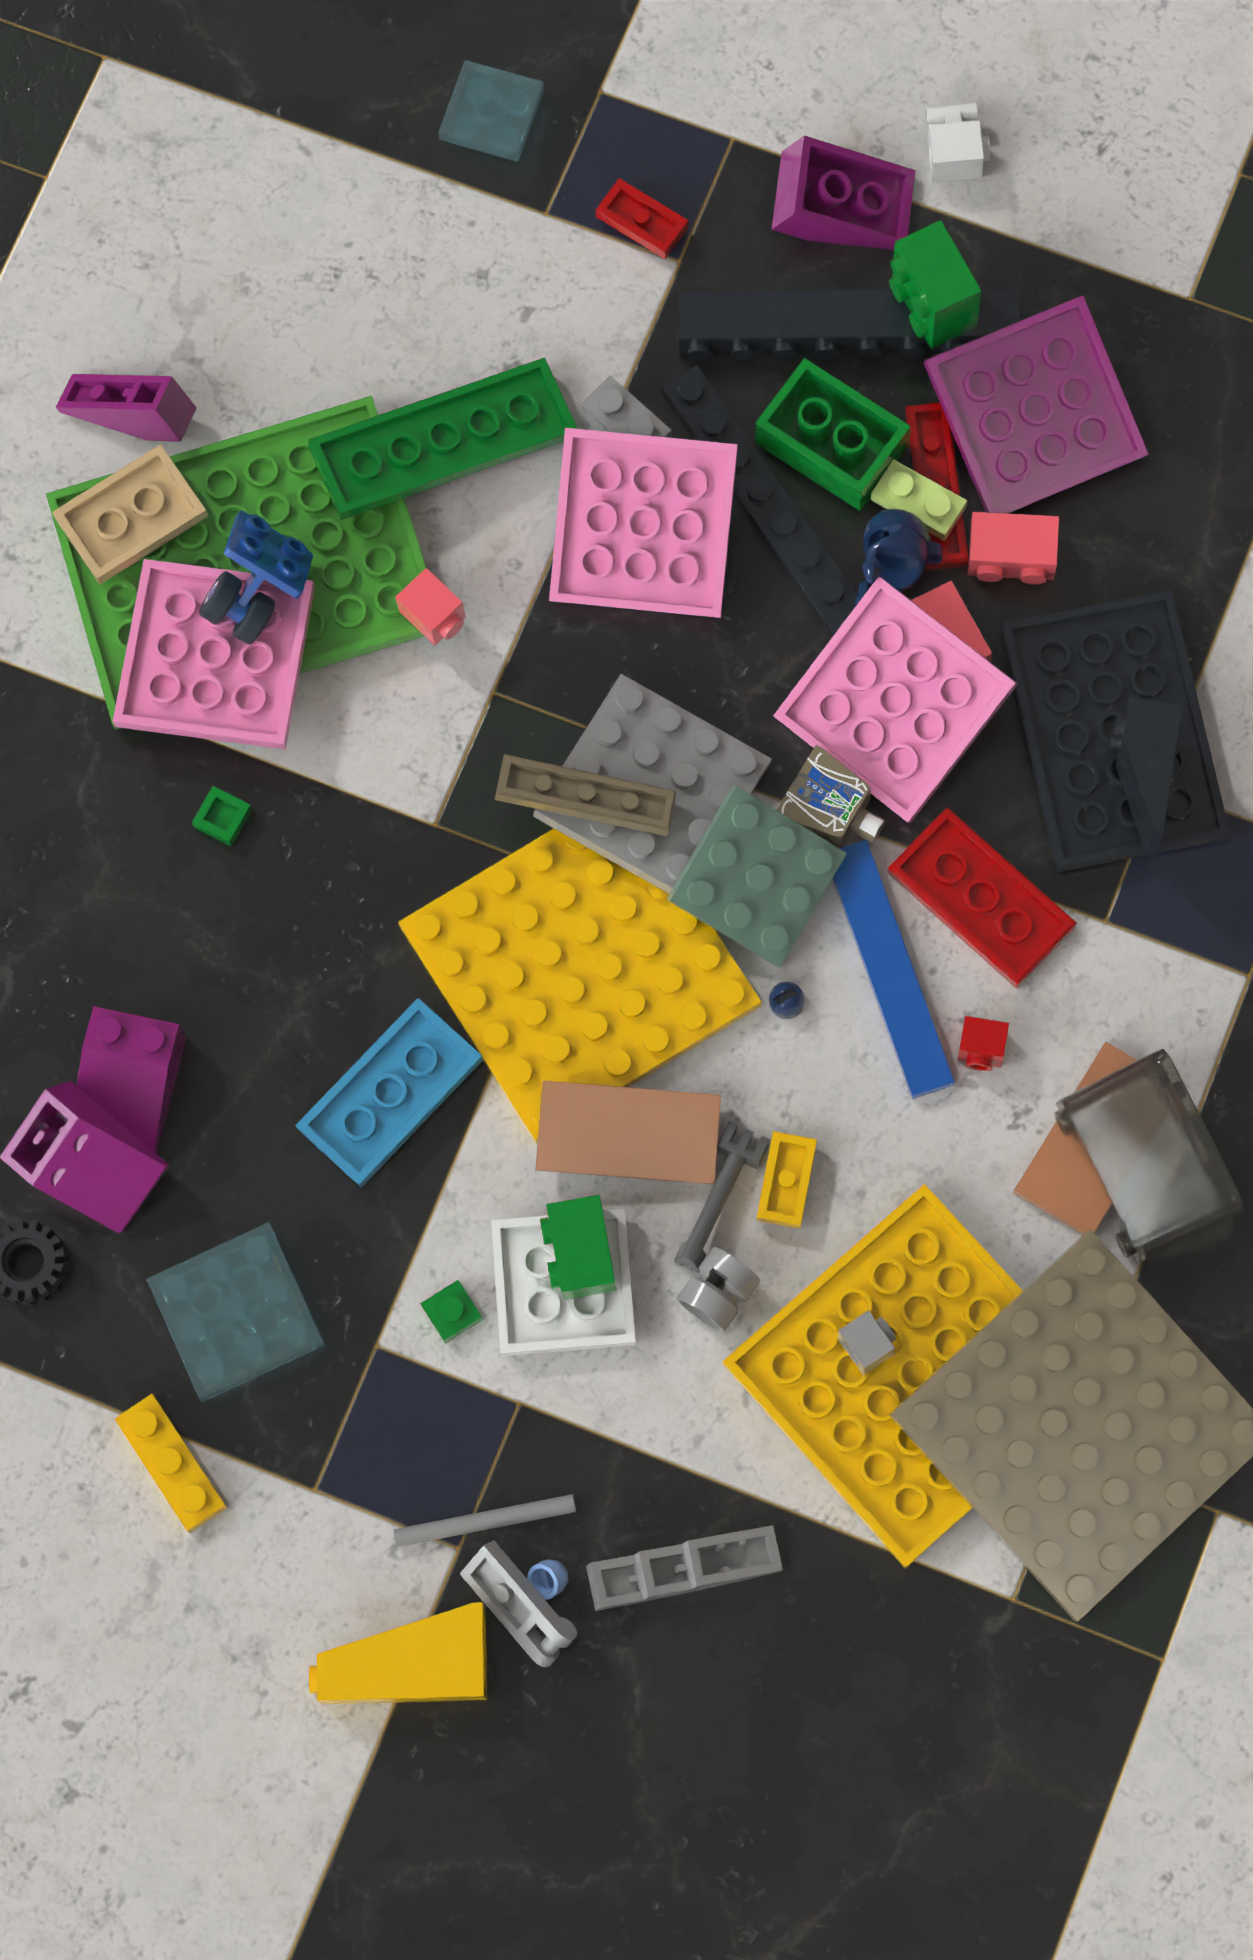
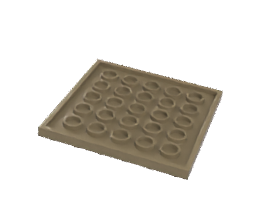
M1092 1230L1085 1232L889 1414L1028 1571L1076 1622L1086 1615L1253 1457V1408Z

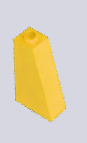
M483 1602L471 1603L318 1653L317 1665L309 1666L310 1694L317 1693V1701L321 1704L487 1700L486 1607Z

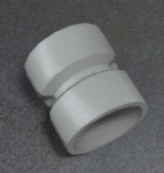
M713 1247L699 1266L701 1276L699 1278H690L677 1296V1301L702 1322L724 1333L738 1314L736 1303L738 1301L746 1302L760 1283V1279L735 1257L717 1247ZM721 1284L725 1285L722 1291L718 1289Z

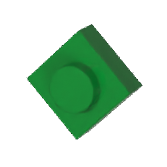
M456 1280L420 1303L445 1344L483 1320L459 1280Z

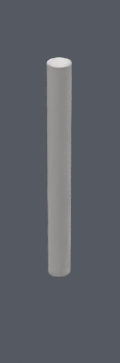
M573 1494L398 1528L394 1529L395 1542L397 1547L574 1513L576 1512Z

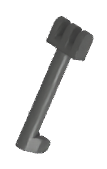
M729 1121L717 1145V1152L728 1157L687 1242L681 1244L674 1259L675 1263L682 1266L685 1263L691 1266L690 1269L697 1273L700 1272L699 1266L706 1257L703 1248L743 1165L746 1164L758 1169L771 1140L762 1136L757 1142L754 1151L748 1148L754 1132L745 1129L739 1143H736L732 1139L737 1133L738 1125Z

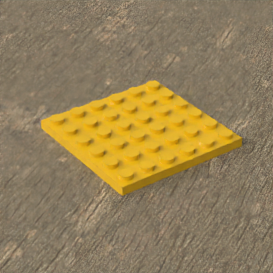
M556 829L550 830L398 922L402 932L475 1048L482 1055L485 1064L536 1144L538 1141L542 1081L630 1087L762 1006L760 998L715 929L667 901L666 899L669 895L667 892Z
M923 1184L725 1358L722 1364L906 1569L973 1508L895 1423L889 1414L1023 1290L934 1193ZM869 1310L875 1320L882 1317L896 1336V1340L892 1342L895 1348L894 1355L863 1376L838 1340V1330Z

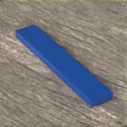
M863 840L839 848L847 854L832 879L911 1098L915 1099L954 1086L955 1082L868 842Z

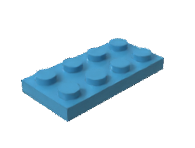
M417 998L295 1126L362 1188L483 1061V1057L426 1004Z

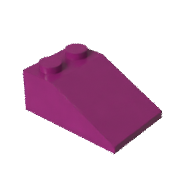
M804 135L781 153L772 230L807 241L894 250L895 241L908 236L916 170Z
M93 1006L82 1047L76 1086L157 1154L187 1037L180 1025L176 1023Z

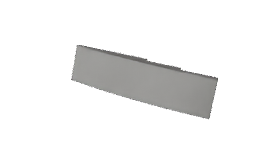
M773 1525L688 1540L679 1545L640 1551L635 1555L592 1562L586 1565L595 1611L689 1593L783 1571Z

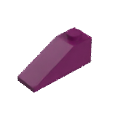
M72 374L56 405L60 413L147 441L181 442L197 409L172 376Z

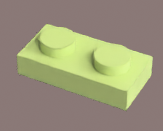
M894 459L871 493V500L886 509H903L915 514L922 520L929 533L943 541L947 539L967 507L966 499Z

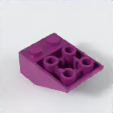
M71 1081L44 1090L0 1156L6 1164L35 1188L119 1234L123 1233L169 1166V1164Z

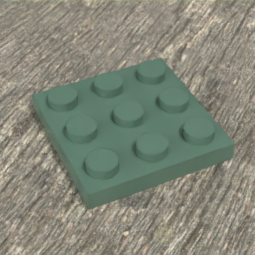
M733 785L666 900L776 967L781 968L847 853L740 787Z

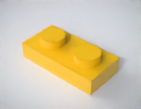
M773 1131L756 1221L801 1229L817 1139Z

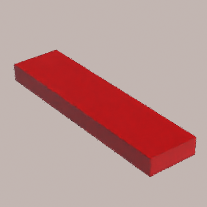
M931 403L905 406L906 423L911 426L909 447L912 470L960 496L952 430L941 404ZM962 513L945 541L928 532L932 542L942 545L943 553L942 561L939 564H927L925 571L968 566L969 559Z

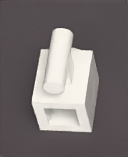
M976 103L926 107L927 124H933L929 125L928 135L932 182L982 178L983 162L990 161L989 136H981L980 120L969 121L977 120Z

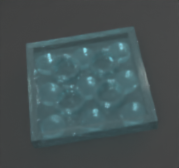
M269 1222L146 1279L201 1402L209 1400L325 1345Z

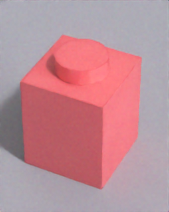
M427 568L395 596L399 612L434 646L443 638L446 640L451 639L460 631L464 624L466 615L463 602Z

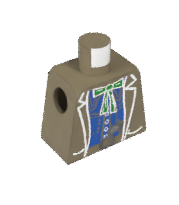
M815 745L777 808V811L837 848L844 846L851 832L874 843L885 824L884 819L866 810L871 799V787L818 745Z

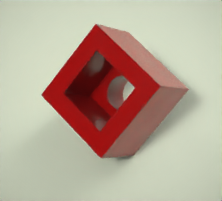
M965 1016L957 1060L966 1062V1067L978 1071H991L993 1067L1001 1068L1009 1023Z

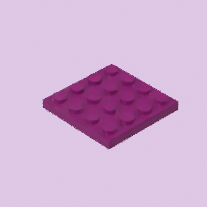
M1083 295L927 359L924 362L986 513L1009 514L1149 455Z

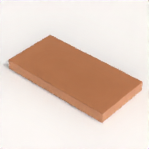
M1105 1042L1013 1193L1082 1235L1088 1230H1092L1095 1233L1183 1087Z
M542 1081L535 1171L713 1185L715 1184L721 1095Z

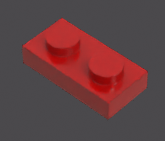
M620 178L595 210L596 218L663 259L668 257L689 228L686 218Z

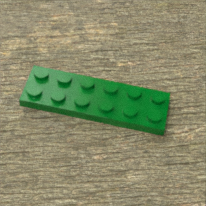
M544 357L311 438L308 441V448L339 518L343 520L564 442L565 428H578Z

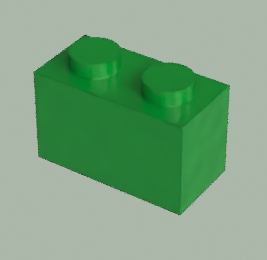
M600 1194L546 1204L548 1217L540 1218L544 1245L553 1244L556 1261L547 1262L551 1288H560L563 1300L617 1291Z

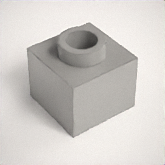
M869 1310L838 1330V1340L863 1376L894 1355L895 1348L892 1342L896 1340V1336L882 1317L875 1320Z

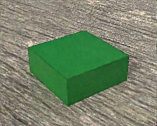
M212 786L192 824L194 828L232 847L253 809L250 804Z

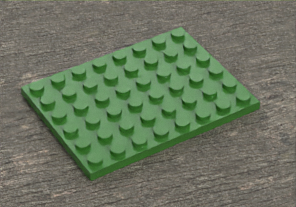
M372 395L169 456L206 509L208 517L100 585L55 520L52 512L112 474L46 493L111 722L115 730L121 729L120 727H115L113 717L144 559L252 573L224 554L235 517L240 510L250 515L262 517L270 524L272 529L287 538L292 537L301 541L308 551L313 554L306 580L314 582L315 591L300 674L424 637L399 612L395 598L426 569L405 499L403 498L340 520L308 448V441L311 438L377 416L378 413Z

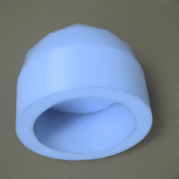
M548 1559L532 1566L528 1572L527 1579L540 1595L547 1600L564 1590L568 1583V1572L559 1561Z

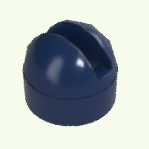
M788 981L775 985L769 994L771 1011L782 1019H791L799 1015L804 1007L802 989L797 984ZM792 990L796 992L797 995L788 998L779 1005L777 1004L776 999Z

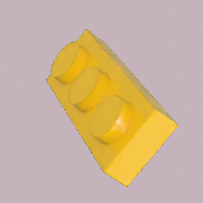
M150 1394L114 1419L188 1533H191L227 1508L153 1394Z

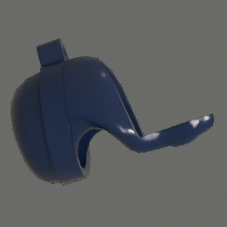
M887 509L879 512L869 520L865 527L863 550L866 554V559L862 569L866 581L859 585L858 594L855 598V607L878 578L873 579L874 565L882 570L878 575L879 577H882L897 590L902 591L912 587L922 577L927 564L934 565L942 561V545L931 541L927 528L918 516L903 509Z

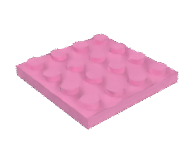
M565 428L549 601L721 618L738 444Z
M144 559L114 711L113 723L115 727L286 750L314 597V582L306 580L302 594L296 599L264 580L255 593L262 592L274 599L276 603L275 609L259 637L252 644H246L233 635L235 621L225 616L221 622L213 624L201 617L199 611L210 588L223 572L228 571L241 579L242 587L240 592L251 573Z
M878 576L773 716L813 748L815 745H818L865 781L871 787V794L906 822L911 823L1018 683L890 583Z

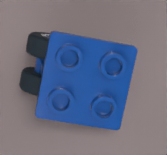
M240 510L235 517L224 554L252 573L240 592L242 587L241 579L228 571L223 572L207 593L200 607L199 614L213 624H218L225 616L236 622L233 629L234 637L246 644H252L265 628L276 605L275 600L264 593H255L261 583L266 580L298 599L304 590L313 554L308 551L301 541L292 537L287 538L272 529L270 524L262 517L250 515Z

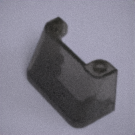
M1163 1048L1056 1102L1059 1110L1054 1112V1115L1062 1133L1066 1137L1072 1134L1076 1140H1081L1121 1220L1118 1224L1120 1232L1115 1234V1239L1126 1259L1132 1256L1135 1264H1138L1244 1212L1240 1194L1176 1066Z

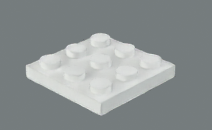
M625 1209L603 1211L617 1291L563 1300L560 1288H551L547 1262L556 1261L553 1244L544 1245L540 1218H546L548 1215L491 1220L501 1356L636 1345Z

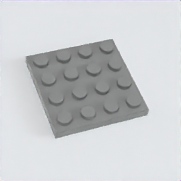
M620 674L566 759L563 767L676 790V799L668 836L540 809L534 810L533 817L670 894L733 785L738 786L752 795L772 759Z

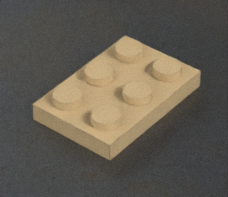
M161 444L52 512L55 520L99 585L208 517L206 509Z

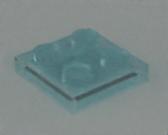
M464 60L438 132L439 139L519 162L544 92L543 81Z

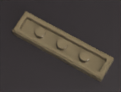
M504 754L494 800L668 836L677 791Z

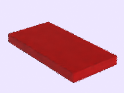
M948 807L887 868V873L1016 989L1077 925L1075 920Z

